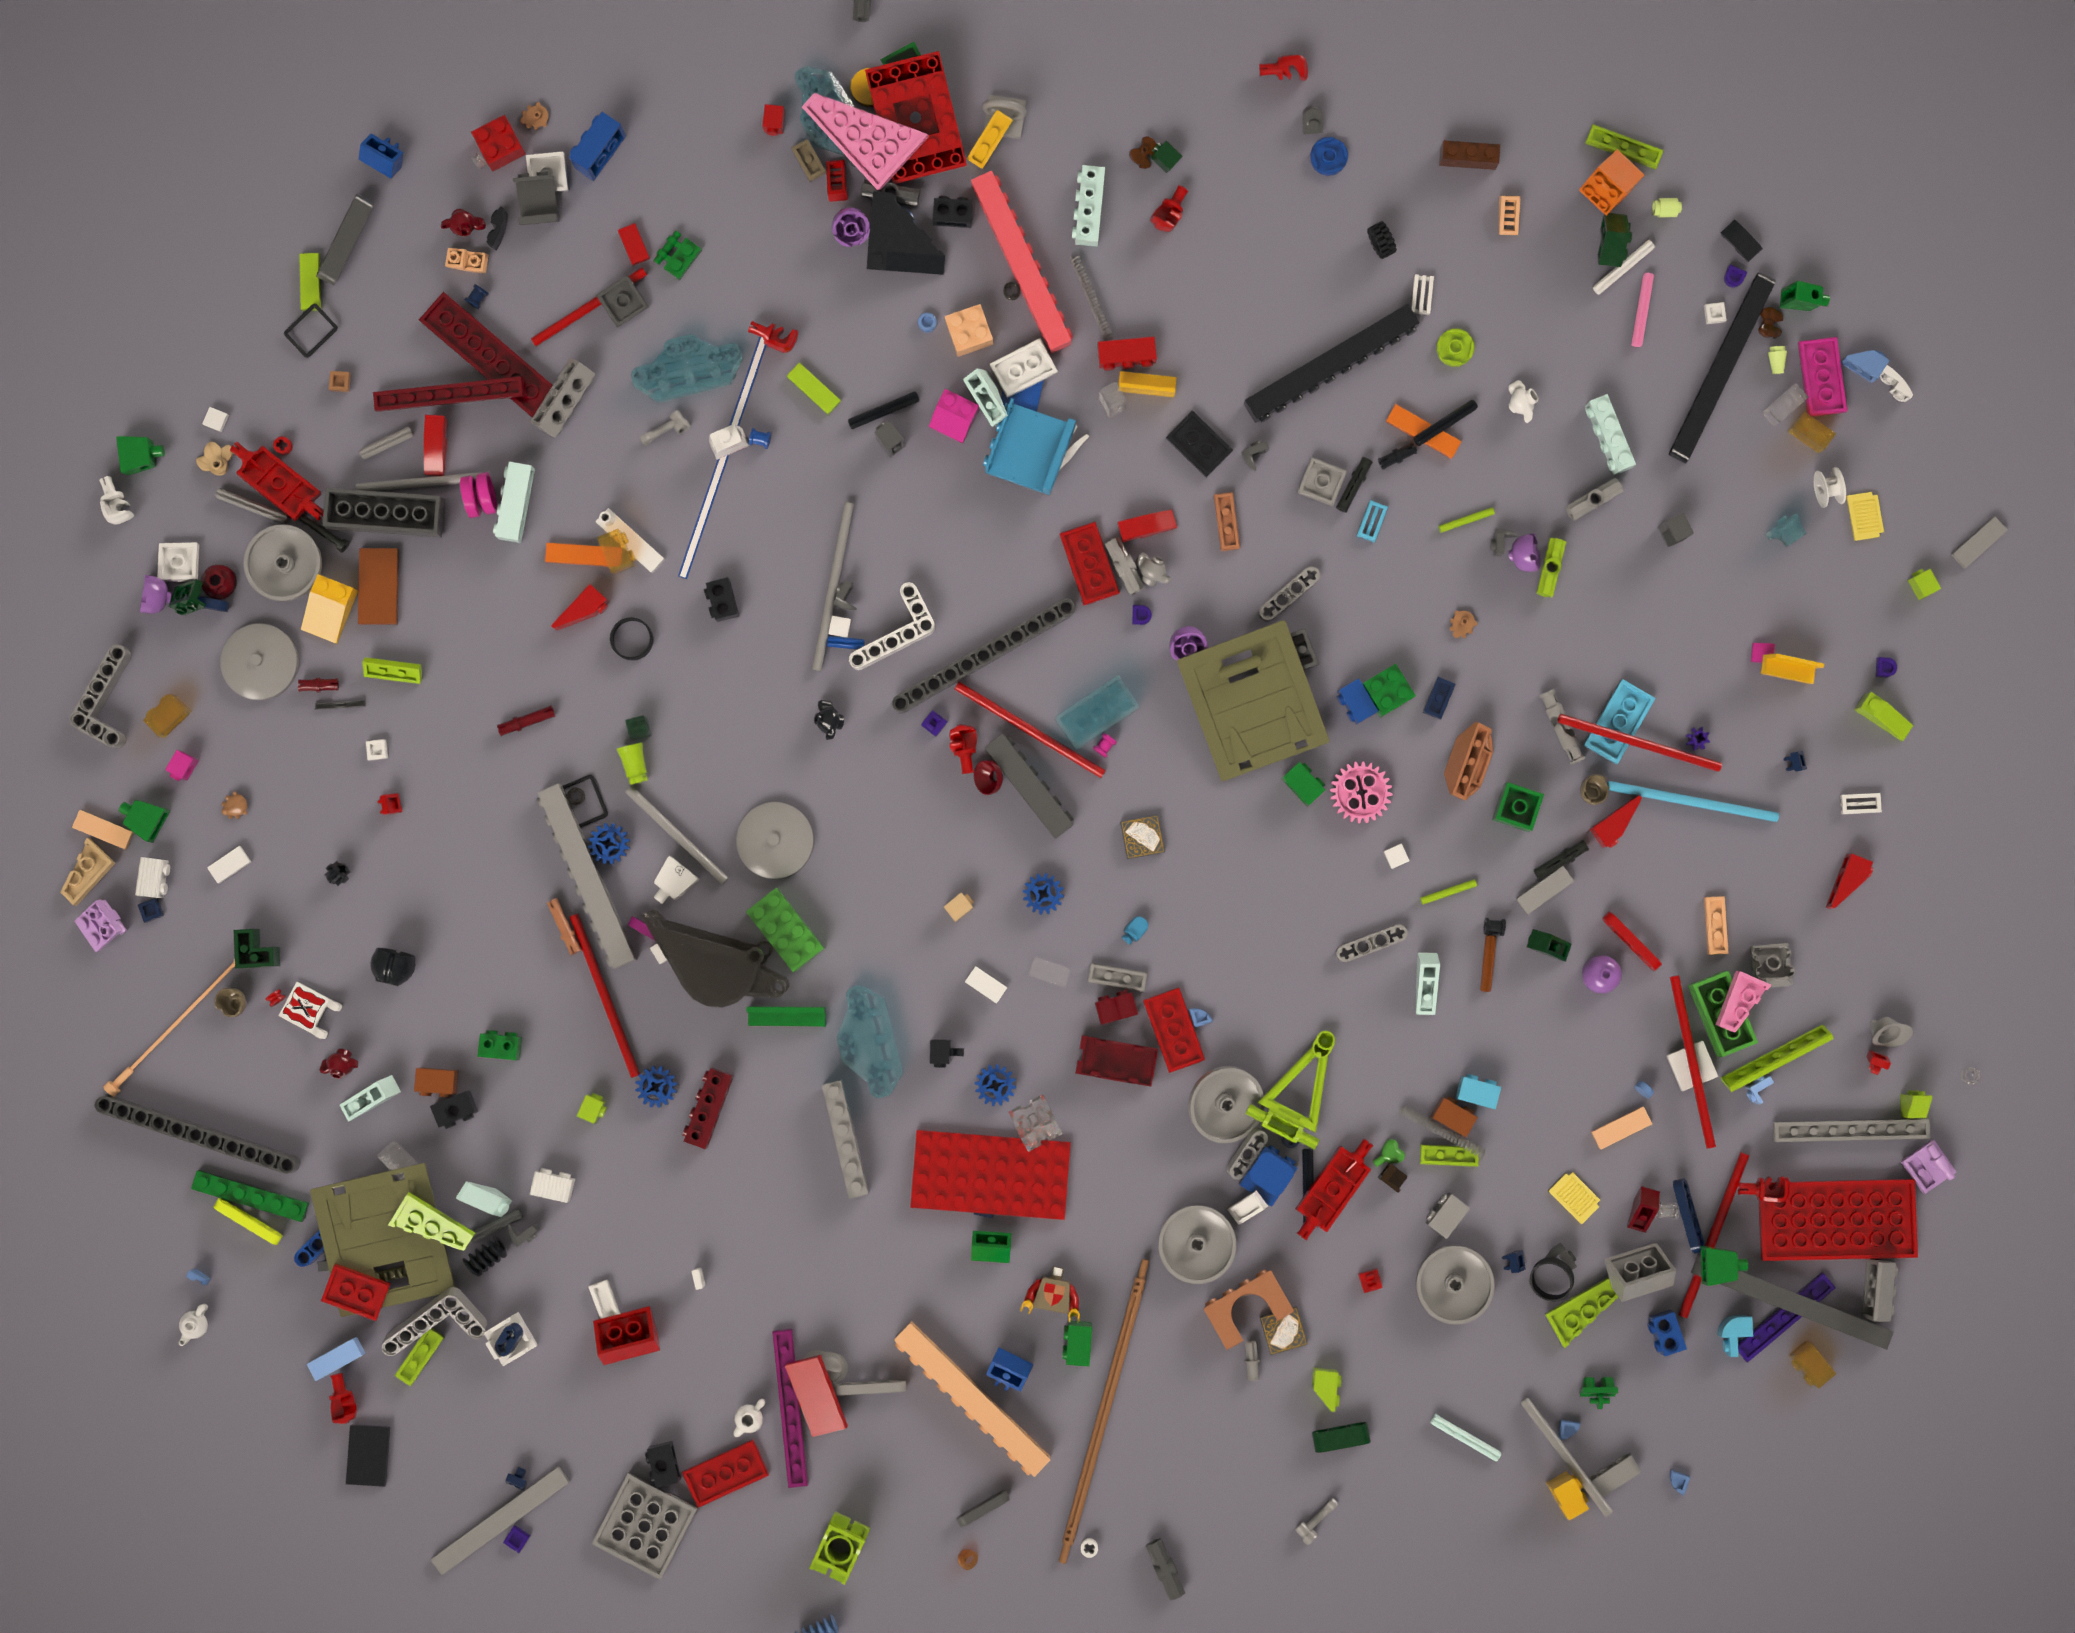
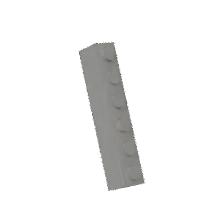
M843 1080L823 1084V1093L848 1197L850 1199L867 1195L869 1189Z

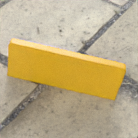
M1120 371L1118 392L1174 397L1177 377Z
M1782 654L1763 655L1761 674L1813 684L1815 669L1824 668V663Z

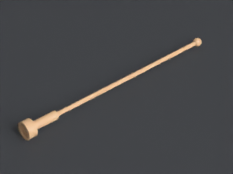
M235 958L234 962L131 1067H127L113 1082L108 1081L103 1086L109 1095L115 1097L120 1092L119 1086L134 1072L133 1069L235 967Z

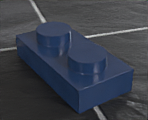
M1437 677L1423 713L1441 720L1456 684Z

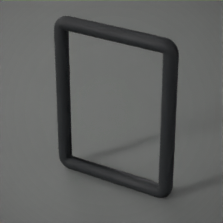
M312 304L284 331V335L304 357L308 358L337 331L338 327L317 304ZM316 308L333 326V329L306 354L288 333Z
M587 775L562 786L565 791L566 788L590 779L604 814L579 824L580 828L608 816V811L592 775Z

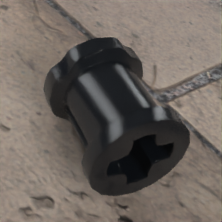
M1485 918L1483 927L1485 935L1494 933L1504 936L1506 928L1505 919L1498 921Z

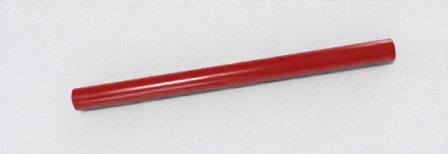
M643 268L629 275L633 284L647 276ZM596 296L532 337V342L535 346H538L602 304Z

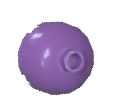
M848 207L840 210L834 216L832 232L836 241L841 245L852 247L858 244L859 246L869 236V221L861 210Z
M1535 533L1520 536L1514 541L1512 550H1509L1510 561H1514L1515 566L1524 572H1534L1540 569V552L1537 550L1536 544H1538Z
M145 575L140 613L155 614L162 611L166 603H170L171 592H167V585L160 578Z
M1185 626L1176 630L1171 636L1169 648L1172 658L1178 660L1207 649L1208 644L1201 630Z
M1599 955L1592 957L1585 963L1582 969L1585 986L1595 993L1605 994L1611 992L1621 981L1622 971L1619 964L1608 956Z

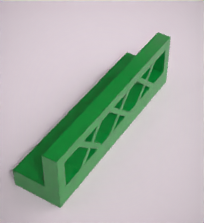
M747 1007L746 1013H748V1026L826 1027V1007Z

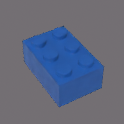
M604 112L596 115L592 120L590 129L584 131L579 144L570 151L569 159L575 169L592 181H595L626 138L621 124Z

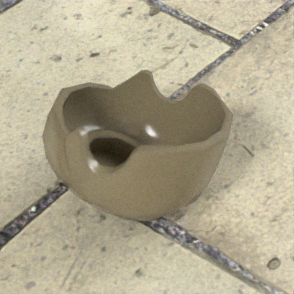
M1595 774L1587 777L1581 783L1580 794L1586 803L1597 805L1603 803L1608 798L1610 787L1606 784L1604 776Z
M223 988L215 996V1008L222 1011L223 1016L237 1017L243 1013L247 1005L245 995L236 988Z

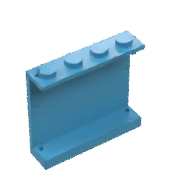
M1011 398L1009 404L1006 403L1004 406L1008 416L998 423L996 428L998 432L997 437L992 439L989 447L992 449L990 456L986 455L984 459L985 473L1050 495L1075 430L1076 420L1069 418L1065 422L1016 405L1014 404V399Z

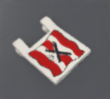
M296 982L279 1016L320 1039H326L328 1032L316 1026L326 1007L333 1011H341L343 1005L300 982Z

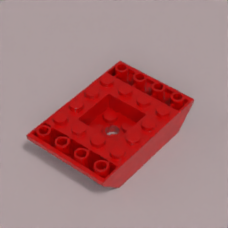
M939 51L865 69L875 114L924 132L929 136L892 177L894 184L967 166ZM913 112H918L921 115L920 122H911L910 115Z

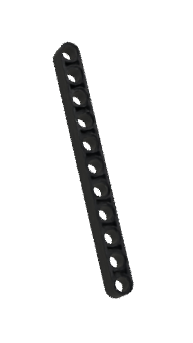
M1760 272L1756 274L1669 451V456L1685 464L1691 457L1775 285V279Z

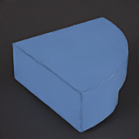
M1197 1008L1189 1009L1194 1027L1213 1022L1211 1016L1204 1010Z
M196 1268L189 1270L186 1275L192 1281L197 1279L202 1285H208L211 1278Z
M1560 1419L1558 1438L1560 1440L1570 1438L1579 1430L1581 1423Z
M1670 1469V1482L1673 1488L1680 1494L1685 1495L1690 1476Z

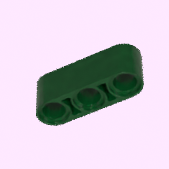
M1367 1422L1353 1423L1312 1432L1316 1453L1371 1443Z

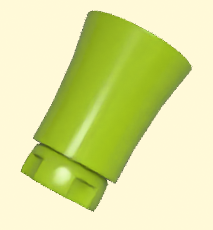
M643 743L617 748L616 750L621 758L629 784L648 781L645 774L647 770L643 755Z

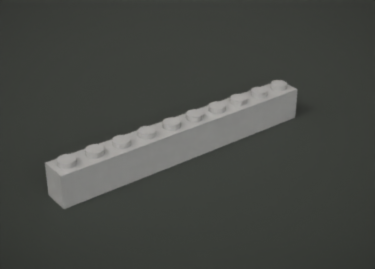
M558 783L538 792V804L541 809H545L547 814L544 816L548 826H552L554 833H552L553 839L556 844L559 843L561 846L560 855L563 861L567 860L569 876L571 879H575L577 884L575 886L576 892L579 897H583L585 902L582 904L586 914L589 913L592 918L590 921L591 927L594 932H598L600 938L597 940L601 949L605 948L607 964L609 967L612 966L613 969H617L637 960L562 785Z

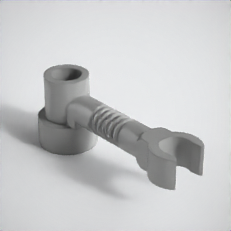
M675 411L670 415L671 420L652 432L641 435L639 438L644 446H647L655 438L672 428H675L676 432L681 434L686 432L691 426L687 419L683 418L680 411Z
M1334 1498L1307 1524L1301 1522L1295 1528L1307 1546L1318 1536L1313 1528L1339 1505Z

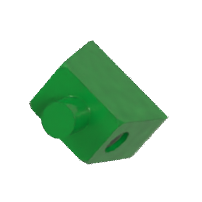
M1796 281L1781 289L1779 308L1812 311L1819 306L1827 307L1830 302V296L1823 294L1822 286Z
M116 437L120 472L126 476L155 468V457L165 456L164 446H154L153 440L148 437Z
M135 800L133 805L123 802L119 807V812L126 815L123 824L144 841L151 843L155 841L170 813L168 809L140 800Z
M1701 1246L1702 1284L1712 1286L1737 1281L1738 1271L1748 1270L1747 1259H1738L1737 1252Z

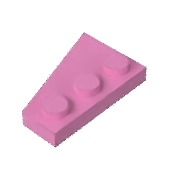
M1736 971L1715 1025L1731 1032H1736L1748 1017L1754 1004H1758L1761 1000V995L1771 987V984L1741 971Z

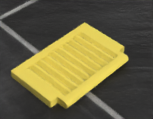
M1872 492L1846 496L1854 541L1880 537L1879 533L1884 532L1878 495H1872Z
M1573 1172L1569 1176L1565 1173L1548 1190L1580 1224H1583L1599 1208L1597 1203L1600 1199Z

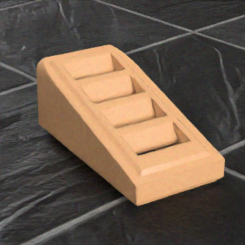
M1499 196V235H1518L1520 196ZM1505 202H1514V206H1505ZM1505 210H1514V214H1505ZM1504 218H1514L1513 222L1504 221ZM1504 225H1513V229H1504Z

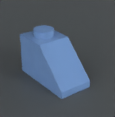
M1870 350L1847 355L1841 360V364L1873 383L1879 378L1890 360L1881 351Z

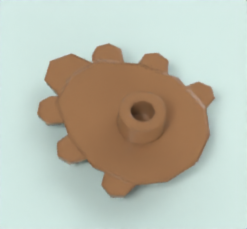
M539 102L534 106L528 105V110L522 111L523 117H521L520 122L526 124L527 129L533 126L537 130L540 126H547L548 111Z
M1456 610L1454 618L1450 619V623L1453 626L1449 629L1454 631V638H1459L1460 636L1466 638V633L1472 634L1473 627L1478 624L1470 612Z
M236 791L231 796L227 795L225 797L227 801L221 803L224 807L221 810L222 814L228 815L229 819H232L233 816L239 819L240 815H247L248 813L246 799Z

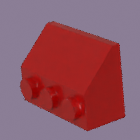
M650 1306L593 1321L597 1355L603 1365L660 1351L658 1332Z

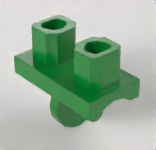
M1593 1377L1583 1378L1582 1389L1579 1391L1580 1397H1596L1589 1398L1590 1404H1596L1597 1409H1603V1404H1610V1398L1603 1397H1615L1618 1394V1387L1614 1386L1612 1377L1601 1378V1387H1595Z

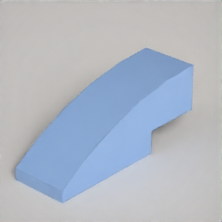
M355 1337L311 1361L307 1366L313 1378L317 1381L366 1353L358 1338Z

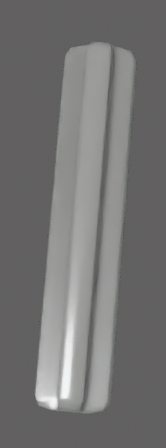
M406 427L360 449L359 454L362 459H368L412 438L413 432L409 427Z

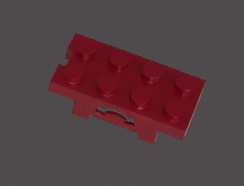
M1082 1035L1079 1049H1083L1081 1061L1077 1060L1075 1074L1152 1086L1157 1048Z

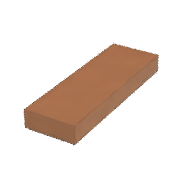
M1233 492L1214 494L1221 552L1240 549Z

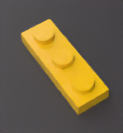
M997 109L966 159L983 169L1013 119Z

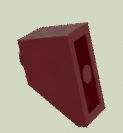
M1643 1186L1640 1187L1634 1198L1627 1228L1644 1233L1647 1232L1659 1210L1660 1191Z

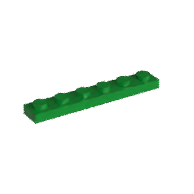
M201 1170L196 1171L191 1187L195 1191L299 1222H304L309 1206L308 1202Z

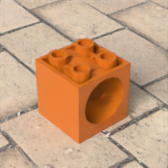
M1617 149L1593 172L1579 191L1607 216L1626 198L1645 175Z

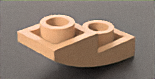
M448 248L445 267L486 273L489 255L481 252H469L466 249Z

